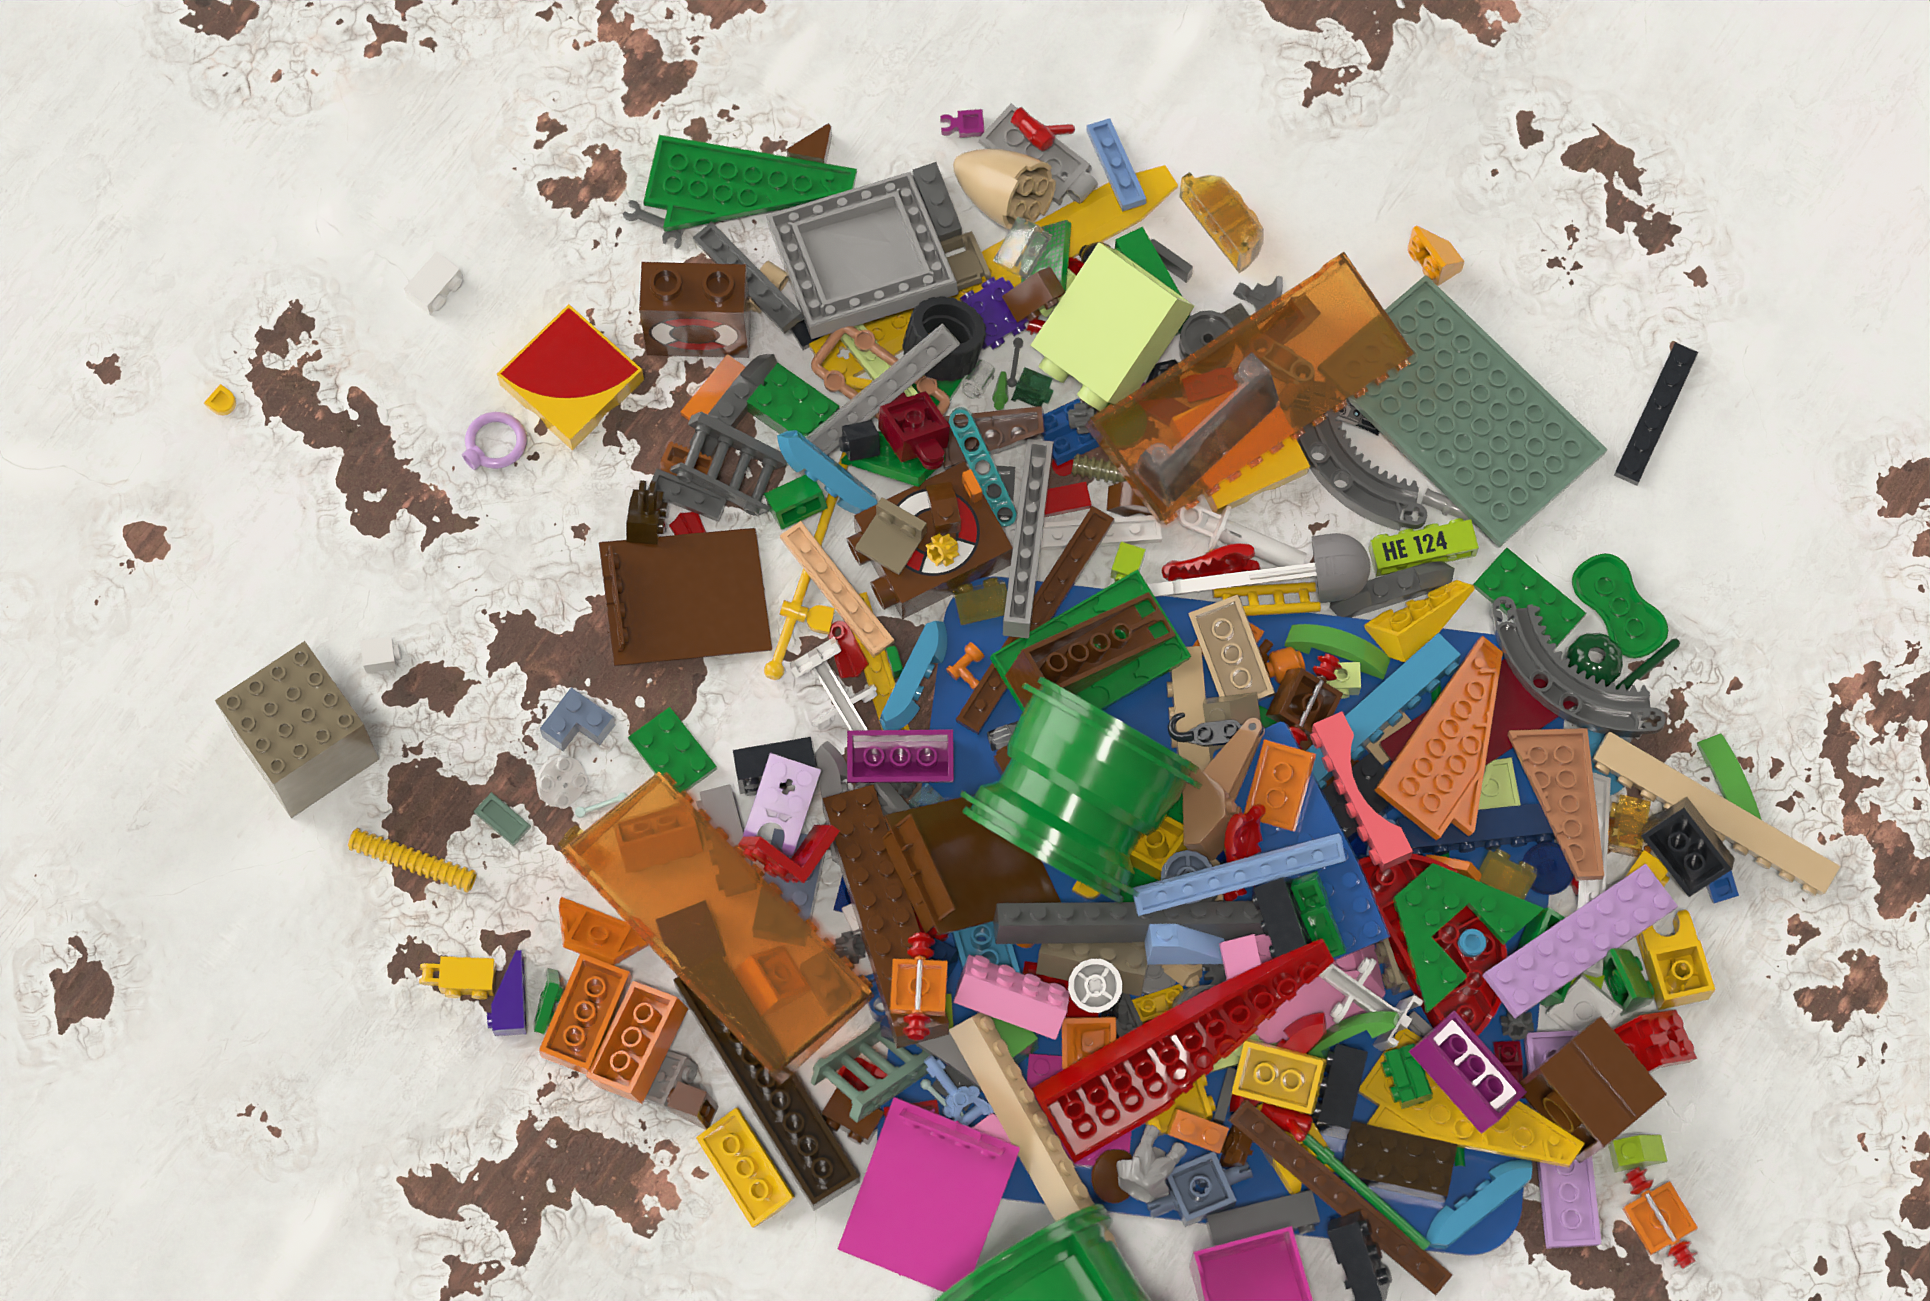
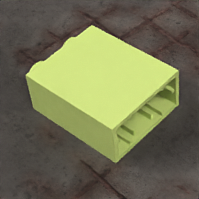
M1098 243L1030 346L1045 356L1038 366L1045 373L1062 383L1066 381L1069 375L1081 382L1083 386L1077 393V396L1099 411H1103L1108 403L1127 408L1195 306L1118 250Z

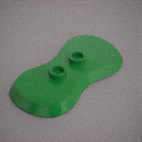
M1603 553L1587 559L1578 566L1572 577L1574 592L1584 604L1600 615L1606 625L1609 637L1619 645L1622 655L1634 659L1641 658L1653 653L1663 645L1669 632L1667 621L1657 608L1646 602L1637 592L1631 572L1623 560L1613 554Z

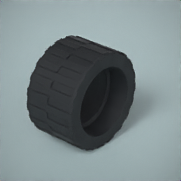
M939 296L921 301L911 314L903 339V354L905 355L927 337L928 333L933 332L943 323L959 341L960 345L924 375L939 381H955L969 375L977 364L986 337V326L983 318L973 307L956 298Z

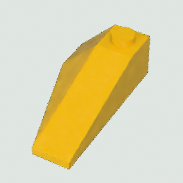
M1455 580L1430 591L1426 599L1417 601L1412 599L1405 602L1406 607L1393 612L1392 609L1381 613L1366 623L1364 627L1388 657L1406 662L1442 630L1475 590L1474 585Z

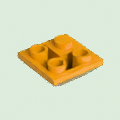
M1417 225L1412 228L1408 253L1415 262L1418 261L1421 264L1424 275H1427L1439 286L1462 271L1465 261L1450 241Z

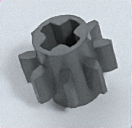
M1086 402L1074 404V409L1068 411L1070 428L1077 429L1078 434L1092 432L1091 427H1095L1098 424L1096 409L1094 407L1089 408V404Z
M852 931L841 933V937L835 939L834 954L840 960V963L847 961V964L850 966L858 964L859 959L865 958L866 949L860 934L853 935Z
M1508 1010L1507 1016H1501L1500 1018L1501 1025L1503 1026V1035L1509 1034L1513 1041L1525 1039L1528 1031H1534L1531 1012H1525L1514 1019Z

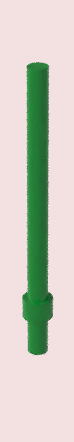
M1309 1133L1306 1135V1139L1302 1143L1317 1155L1316 1159L1323 1165L1327 1164L1423 1251L1430 1245V1242L1334 1157V1152L1327 1146L1323 1147Z

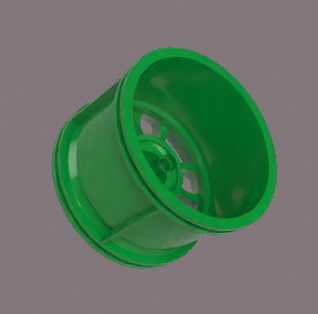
M1096 1204L1076 1211L1028 1236L971 1272L934 1301L1151 1300L1114 1242L1106 1241L1104 1233L1112 1225L1113 1220L1109 1215H1105L1106 1209L1103 1204Z

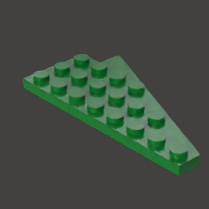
M659 135L643 204L644 206L667 210L663 229L669 232L710 224L711 222L715 223L792 208L854 189L857 169Z

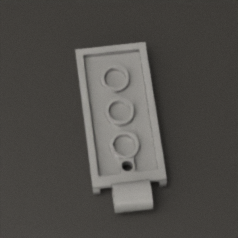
M1011 103L979 137V143L986 149L1014 151L1049 164L1052 167V179L1056 180L1052 200L1060 205L1063 202L1062 197L1068 193L1074 201L1082 203L1098 185L1096 179L1089 174L1092 170L1091 165L1056 137L1053 145L1045 151H1040L1033 146L1019 128L1010 122L1015 110L1018 109Z

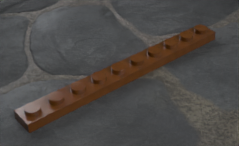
M1094 506L1090 508L1034 596L1030 632L1053 619L1113 525L1115 518ZM1009 636L1002 648L1020 637ZM991 663L956 718L957 723L979 735L1008 689L993 663Z
M1245 1099L1228 1121L1339 1215L1345 1216L1361 1211L1364 1220L1368 1219L1370 1222L1373 1242L1378 1243L1380 1249L1435 1296L1453 1276L1452 1273L1425 1250L1423 1251L1392 1222L1248 1100Z

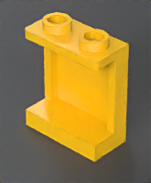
M1205 1074L1193 1083L1194 1087L1185 1094L1183 1092L1174 1100L1175 1104L1170 1109L1145 1123L1146 1126L1153 1125L1157 1127L1159 1136L1166 1134L1174 1109H1179L1211 1121L1213 1117L1212 1112L1216 1111L1212 1096L1207 1097L1204 1089L1205 1086H1208Z

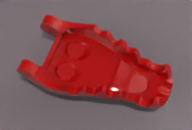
M1236 543L1214 548L1203 556L1189 560L1169 561L1162 567L1161 573L1167 581H1176L1177 579L1184 580L1261 570V567L1257 561L1251 560L1255 556V550L1252 545Z
M1256 804L1252 806L1247 814L1241 812L1234 814L1227 823L1224 846L1227 863L1252 857L1261 852L1258 843L1263 841L1260 822L1266 813L1264 805ZM1242 888L1224 893L1223 897L1225 901L1231 902L1238 896L1246 895L1247 891Z

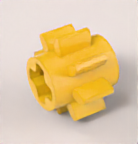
M939 533L931 537L932 542L926 545L928 548V558L936 566L941 564L948 566L954 563L953 558L959 556L958 543L950 537V534L942 537Z

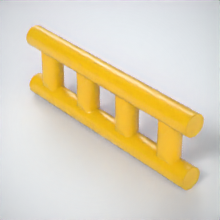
M1315 582L1212 589L1213 598H1222V600L1235 595L1247 596L1249 606H1243L1246 616L1321 611L1320 602H1311L1309 592H1316ZM1298 593L1300 603H1285L1283 594ZM1258 595H1273L1275 604L1260 605Z

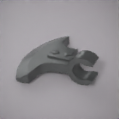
M1276 276L1273 283L1269 286L1257 283L1253 290L1241 282L1237 285L1233 295L1248 301L1255 308V314L1251 321L1253 325H1258L1265 321L1276 309L1283 291L1282 276Z

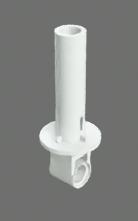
M1187 504L1178 512V521L1183 527L1210 538L1208 551L1214 549L1216 545L1218 547L1221 542L1227 545L1241 543L1252 545L1255 550V557L1278 567L1304 564L1307 553L1231 521L1232 515H1229L1231 506L1229 505L1226 506L1221 515L1196 504ZM1186 509L1196 511L1197 520L1194 523L1185 521L1184 512Z

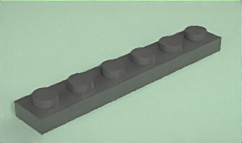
M713 222L692 237L694 242L715 264H746L750 299L784 334L804 318L797 307Z

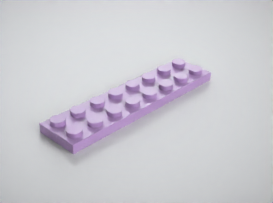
M1645 864L1486 971L1482 976L1514 1019H1516L1604 959L1610 949L1620 948L1674 911L1678 905Z
M1578 1030L1528 1033L1524 1039L1528 1074L1578 1034ZM1592 1156L1581 1163L1575 1159L1570 1168L1537 1162L1546 1248L1601 1245Z

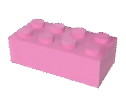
M968 955L957 984L954 1003L1056 1040L1067 1012L1070 992L1059 984L1052 983L1050 985L1042 982L1035 975H1023L1015 972L1010 966H998L990 963L983 956L976 955L974 957Z

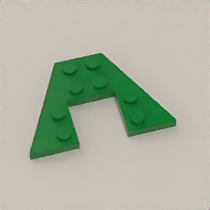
M1434 863L1393 898V902L1400 918L1401 930L1405 935L1411 964L1416 973V982L1420 987L1424 1000L1425 1012L1428 1013L1467 978V975L1432 938L1455 915L1468 906L1504 945L1536 917L1543 908Z

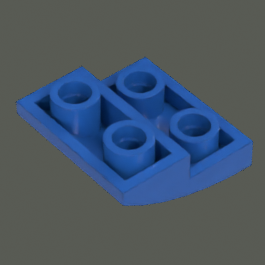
M1079 399L1044 414L1046 436L1041 437V439L1053 442L1052 458L1057 466L1073 459L1077 454L1082 455L1103 445L1102 437L1095 427H1091L1092 432L1078 434L1077 429L1070 428L1068 411L1074 409V404L1081 403Z

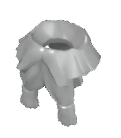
M1153 1125L1146 1126L1141 1143L1135 1150L1132 1160H1121L1116 1164L1121 1189L1133 1198L1146 1203L1169 1195V1189L1165 1180L1187 1151L1183 1144L1176 1142L1166 1157L1164 1151L1152 1147L1154 1140L1159 1136L1158 1128Z

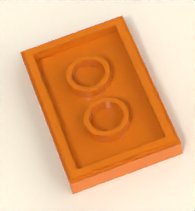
M1264 739L1244 814H1247L1252 806L1262 804L1265 806L1266 813L1261 818V822L1295 831L1316 754Z

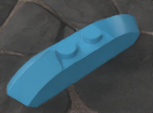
M793 430L777 435L781 453L790 467L796 472L806 469L804 472L810 479L815 482L819 480L826 485L824 489L835 498L837 496L840 497L837 502L838 506L848 512L858 514L877 504L876 495L872 490L800 432Z
M933 621L926 623L881 713L879 721L883 730H900L919 711L920 707L913 700L918 701L924 687L921 686L924 677L930 678L935 667L932 663H942L946 654L947 631L944 622Z
M1515 1160L1493 1168L1488 1172L1492 1182L1490 1183L1486 1180L1475 1189L1477 1194L1471 1199L1467 1196L1461 1199L1454 1206L1457 1209L1456 1211L1446 1205L1436 1215L1429 1227L1426 1239L1430 1242L1429 1246L1445 1250L1526 1186L1532 1178V1161Z

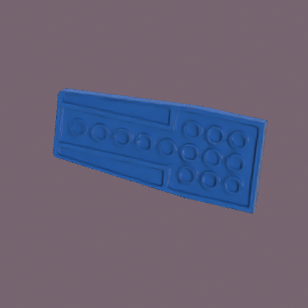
M1278 722L1265 728V733L1235 800L1236 805L1241 807L1243 814L1264 739L1300 749L1288 724L1284 722ZM1222 748L1216 750L1213 753V758L1221 751ZM1311 772L1296 830L1290 831L1260 822L1263 841L1258 843L1261 852L1255 855L1340 834L1346 861L1285 877L1295 879L1318 871L1327 892V898L1335 922L1346 947L1345 954L1333 958L1336 961L1391 936L1361 864L1313 772ZM1265 883L1255 885V887L1263 885Z

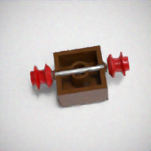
M1330 654L1318 656L1321 664L1320 666L1313 667L1317 677L1303 668L1287 669L1266 713L1267 717L1277 723L1284 722L1288 724L1301 750H1303L1300 746L1301 741L1311 740L1310 734H1312L1313 724L1333 716L1343 695L1342 692L1326 683L1327 681L1337 680L1334 672L1335 670L1342 669L1339 659Z

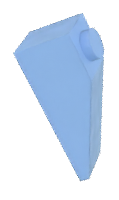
M1149 924L1144 942L1147 965L1223 964L1219 943L1225 942L1224 938L1178 924Z

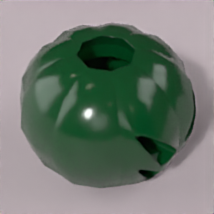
M1586 633L1579 636L1568 647L1566 652V659H1570L1568 667L1577 665L1576 673L1579 674L1582 671H1586L1585 679L1588 680L1591 676H1595L1596 684L1603 679L1605 680V687H1607L1621 675L1623 669L1622 650L1606 634ZM1589 651L1602 654L1605 657L1604 661L1600 663L1592 662L1588 656Z

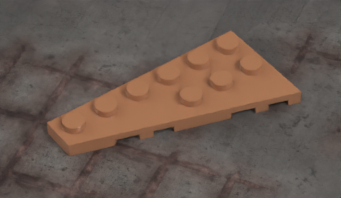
M1588 729L1509 731L1508 737L1575 879L1603 880L1604 867Z

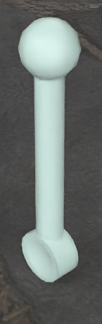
M620 793L618 797L586 808L577 807L575 814L578 818H583L586 813L617 802L625 803L628 800V795Z
M923 1079L920 1083L921 1087L925 1090L927 1089L944 1107L947 1106L945 1099L931 1086V1082L928 1079Z

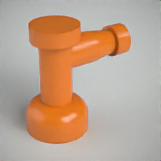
M970 642L965 647L966 654L953 666L949 665L946 671L955 680L961 677L974 690L980 681L975 679L966 667L972 661L980 662L984 655L977 646Z

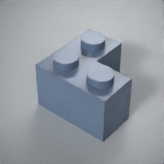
M570 688L540 727V731L545 740L564 752L578 732L601 745L615 727V721L611 714L573 688Z

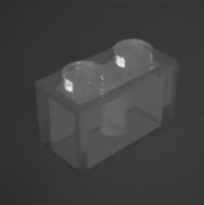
M1017 217L993 261L1007 271L1027 279L1052 235L1037 224Z

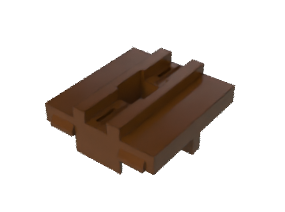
M1234 1125L1231 1126L1220 1152L1222 1155L1219 1162L1221 1167L1224 1168L1244 1166L1247 1156L1253 1153L1250 1147L1254 1142Z

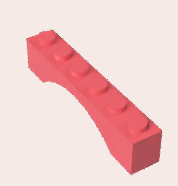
M1339 712L1314 723L1310 738L1316 749L1320 748L1324 756L1322 757V762L1327 772L1332 771L1336 779L1333 781L1335 789L1339 795H1344L1347 801L1345 804L1347 813L1351 819L1355 817L1359 825L1357 832L1363 842L1367 841L1371 849L1369 850V856L1373 864L1379 865L1381 871H1384L1411 859L1413 850L1402 828L1388 822L1377 814L1359 792L1352 774L1350 762L1354 734L1343 712Z

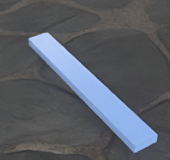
M1338 833L1134 887L1133 889L1139 892L1138 897L1133 896L1137 914L1141 916L1344 862L1346 858L1342 839Z

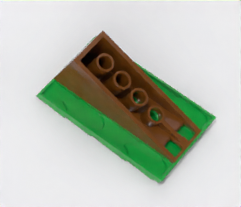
M1137 569L1032 630L1029 638L1020 637L990 656V660L1010 690L1021 711H1024L1033 695L1022 688V685L1026 683L1039 690L1041 684L1037 681L1040 676L1103 711L1110 705L1179 667L1190 659L1191 654Z

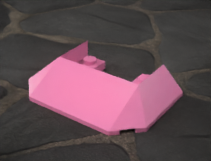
M1253 934L1219 943L1227 980L1273 959L1269 949L1272 946L1269 935L1255 936ZM1374 944L1332 963L1356 980L1360 974L1357 969L1365 957L1368 959L1373 958L1377 961L1376 965L1363 983V986L1381 999L1384 997L1385 989L1377 955L1374 951ZM1317 977L1309 985L1304 984L1290 1002L1286 1000L1277 1008V1013L1268 1020L1266 1018L1257 1026L1258 1030L1254 1034L1259 1036L1258 1038L1266 1044L1280 1042L1283 1038L1289 1040L1283 1030L1294 1021L1315 1013H1325L1326 1029L1336 1024L1330 1013L1338 1002L1342 1003L1345 995L1322 978ZM1352 1002L1342 1020L1367 1012Z

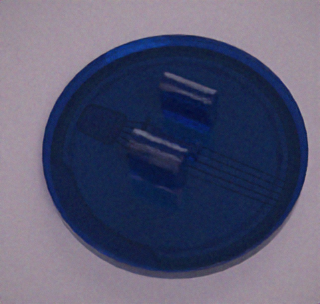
M1544 842L1535 845L1526 853L1522 861L1524 881L1533 891L1542 895H1555L1564 891L1574 878L1563 851L1557 843Z

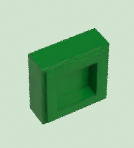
M895 646L887 647V659L893 678L897 679L903 671L899 654Z

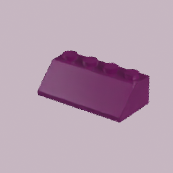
M847 730V783L953 782V730Z
M1455 1011L1450 1013L1409 1051L1480 1133H1483L1498 1122L1526 1093L1524 1088Z

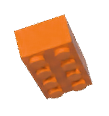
M580 953L539 1048L541 1057L587 1075L632 980L630 972Z
M632 981L586 1077L598 1088L643 1104L689 1008L676 996Z

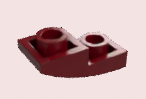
M1520 1041L1493 1042V1055L1519 1083L1523 1079Z

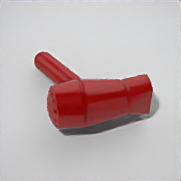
M1023 107L1015 110L1010 121L1040 151H1045L1053 145L1055 141L1054 135L1073 134L1075 132V126L1072 124L1045 126L1030 116Z
M1263 1102L1261 1112L1282 1130L1291 1133L1296 1141L1303 1142L1306 1139V1135L1312 1127V1116L1304 1112Z

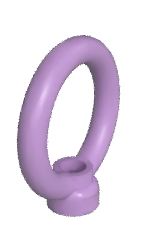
M503 412L485 413L477 417L468 427L465 435L466 451L462 453V457L473 470L477 469L480 465L493 469L507 467L516 462L525 450L527 443L525 429L510 414ZM491 422L507 424L516 434L515 448L508 455L501 458L485 456L482 450L475 444V437L479 429Z

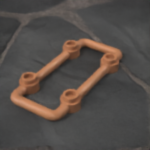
M848 326L831 333L812 359L811 368L817 376L824 380V386L828 391H839L851 400L858 392L844 383L843 374L836 370L828 371L821 366L844 333L854 339L855 347L862 352L871 351L890 366L899 359L878 345L871 331H859L853 326ZM923 375L914 382L917 385L918 393L926 391L929 396L939 400L940 403L937 408L944 415L950 406L949 396L937 387L936 379ZM879 412L874 416V417L877 418L878 420H879Z

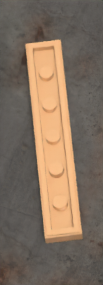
M801 521L780 535V539L873 658L894 644L892 636Z

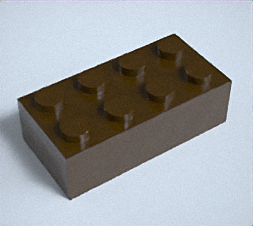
M1352 1121L1346 1137L1341 1163L1367 1186L1445 1202L1448 1197L1458 1144Z

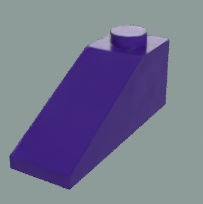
M521 950L515 951L492 1001L491 1012L487 1013V1027L492 1029L494 1036L527 1034L524 956Z

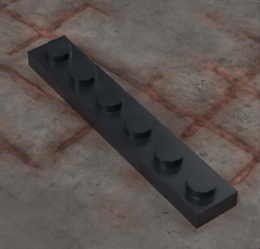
M1677 342L1674 343L1614 476L1638 486L1699 352Z

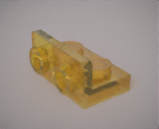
M997 577L983 580L982 585L974 587L972 583L963 584L957 587L958 590L952 592L961 625L1004 616L1007 589L1003 580L998 581Z

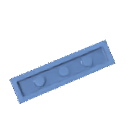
M1108 118L1087 125L1086 131L1122 211L1146 204L1145 194L1111 119Z

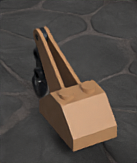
M1182 712L1173 716L1168 723V733L1172 739L1182 743L1189 742L1201 747L1225 745L1203 771L1199 769L1197 773L1191 771L1189 774L1190 778L1202 784L1201 788L1197 789L1187 783L1183 790L1184 845L1189 851L1199 852L1206 856L1209 861H1212L1224 849L1227 823L1234 814L1242 813L1241 807L1236 805L1235 800L1265 733V728L1260 720L1250 718L1243 725L1236 720H1223L1201 723L1187 732H1178L1175 727L1177 721L1185 717V713Z

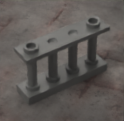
M702 411L692 415L688 425L695 428L696 435L685 463L681 462L671 466L670 471L677 474V478L681 481L693 482L743 507L744 511L750 515L758 516L769 512L770 506L762 503L761 499L772 471L787 465V461L781 451ZM711 436L717 439L719 445L706 475L694 469L705 438ZM733 447L740 451L741 457L728 486L716 479L728 448ZM755 458L762 462L763 468L752 497L738 490L750 459Z

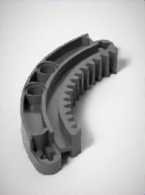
M1304 374L1305 378L1309 377V374ZM1326 380L1325 383L1315 382L1309 390L1310 394L1307 392L1302 394L1310 398L1311 412L1294 410V402L1290 409L1293 433L1314 476L1334 498L1365 519L1400 531V527L1410 529L1421 528L1426 522L1427 510L1422 504L1417 503L1419 492L1417 482L1414 480L1409 486L1407 485V479L1404 478L1399 483L1397 482V475L1388 479V471L1379 474L1378 465L1371 469V460L1363 462L1364 454L1356 455L1357 447H1350L1351 438L1345 439L1347 432L1342 430V421L1335 419L1340 415L1339 412L1332 411V409L1338 406L1337 403L1331 402V399L1337 397V394H1335L1336 386L1330 380ZM1313 393L1325 396L1328 416L1316 414ZM1321 453L1325 458L1316 460L1312 457V454ZM1337 480H1343L1346 482L1347 486L1340 488L1337 487L1334 484V482ZM1403 508H1404V509H1405L1404 514H1406V515H1404V519H1403V520H1400L1401 513H1402V510H1403ZM1413 511H1418V516H1421L1417 521H1413L1412 516H1409L1413 514Z
M1505 596L1498 597L1494 601L1491 611L1494 622L1493 629L1499 648L1503 652L1502 655L1522 686L1544 707L1572 724L1601 734L1611 732L1618 737L1640 738L1641 734H1655L1663 729L1666 717L1660 709L1650 707V691L1647 690L1645 685H1642L1640 692H1637L1635 685H1632L1630 691H1626L1624 684L1621 685L1619 690H1616L1615 683L1613 682L1607 688L1603 679L1598 684L1595 683V676H1591L1588 680L1585 679L1586 671L1577 674V665L1568 667L1570 659L1567 658L1561 661L1562 651L1554 653L1556 644H1549L1551 636L1545 635L1546 626H1541L1543 618L1539 616L1540 607L1531 604L1527 605V608L1516 609L1514 601ZM1500 604H1505L1506 608H1510L1507 611L1506 622H1502V612L1496 610L1500 608ZM1543 679L1547 686L1541 689L1537 688L1533 681ZM1572 701L1576 704L1577 709L1573 711L1566 710L1563 703ZM1638 715H1642L1641 721L1649 720L1650 715H1654L1655 719H1660L1656 727H1652L1650 722L1642 724L1643 729H1638Z

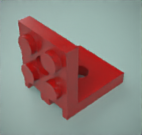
M814 825L791 859L761 836L743 837L738 846L744 850L742 854L753 862L759 861L763 864V870L774 878L778 876L786 883H789V881L805 883L840 831L833 825Z
M1677 1010L1640 1015L1614 1029L1615 1033L1649 1073L1662 1067L1690 1063L1697 1059L1694 1045L1686 1034L1683 1020L1678 1015Z

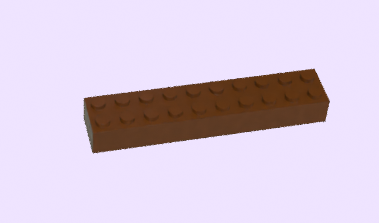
M874 785L822 798L823 814L827 825H833L840 831L832 843L896 1049L949 1035V1021L946 1012L945 1016L926 1015L931 1019V1022L925 1025L930 1030V1034L924 1036L922 1040L909 1039L908 1035L903 1033V1029L909 1026V1024L903 1021V1018L909 1014L890 1013L893 959L915 960L907 954V950L913 948L908 943V938L912 937L915 933H920L911 901L882 840L888 829Z

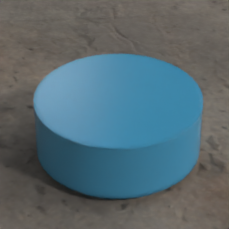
M1476 929L1466 930L1458 939L1459 950L1467 957L1480 955L1486 947L1485 936Z

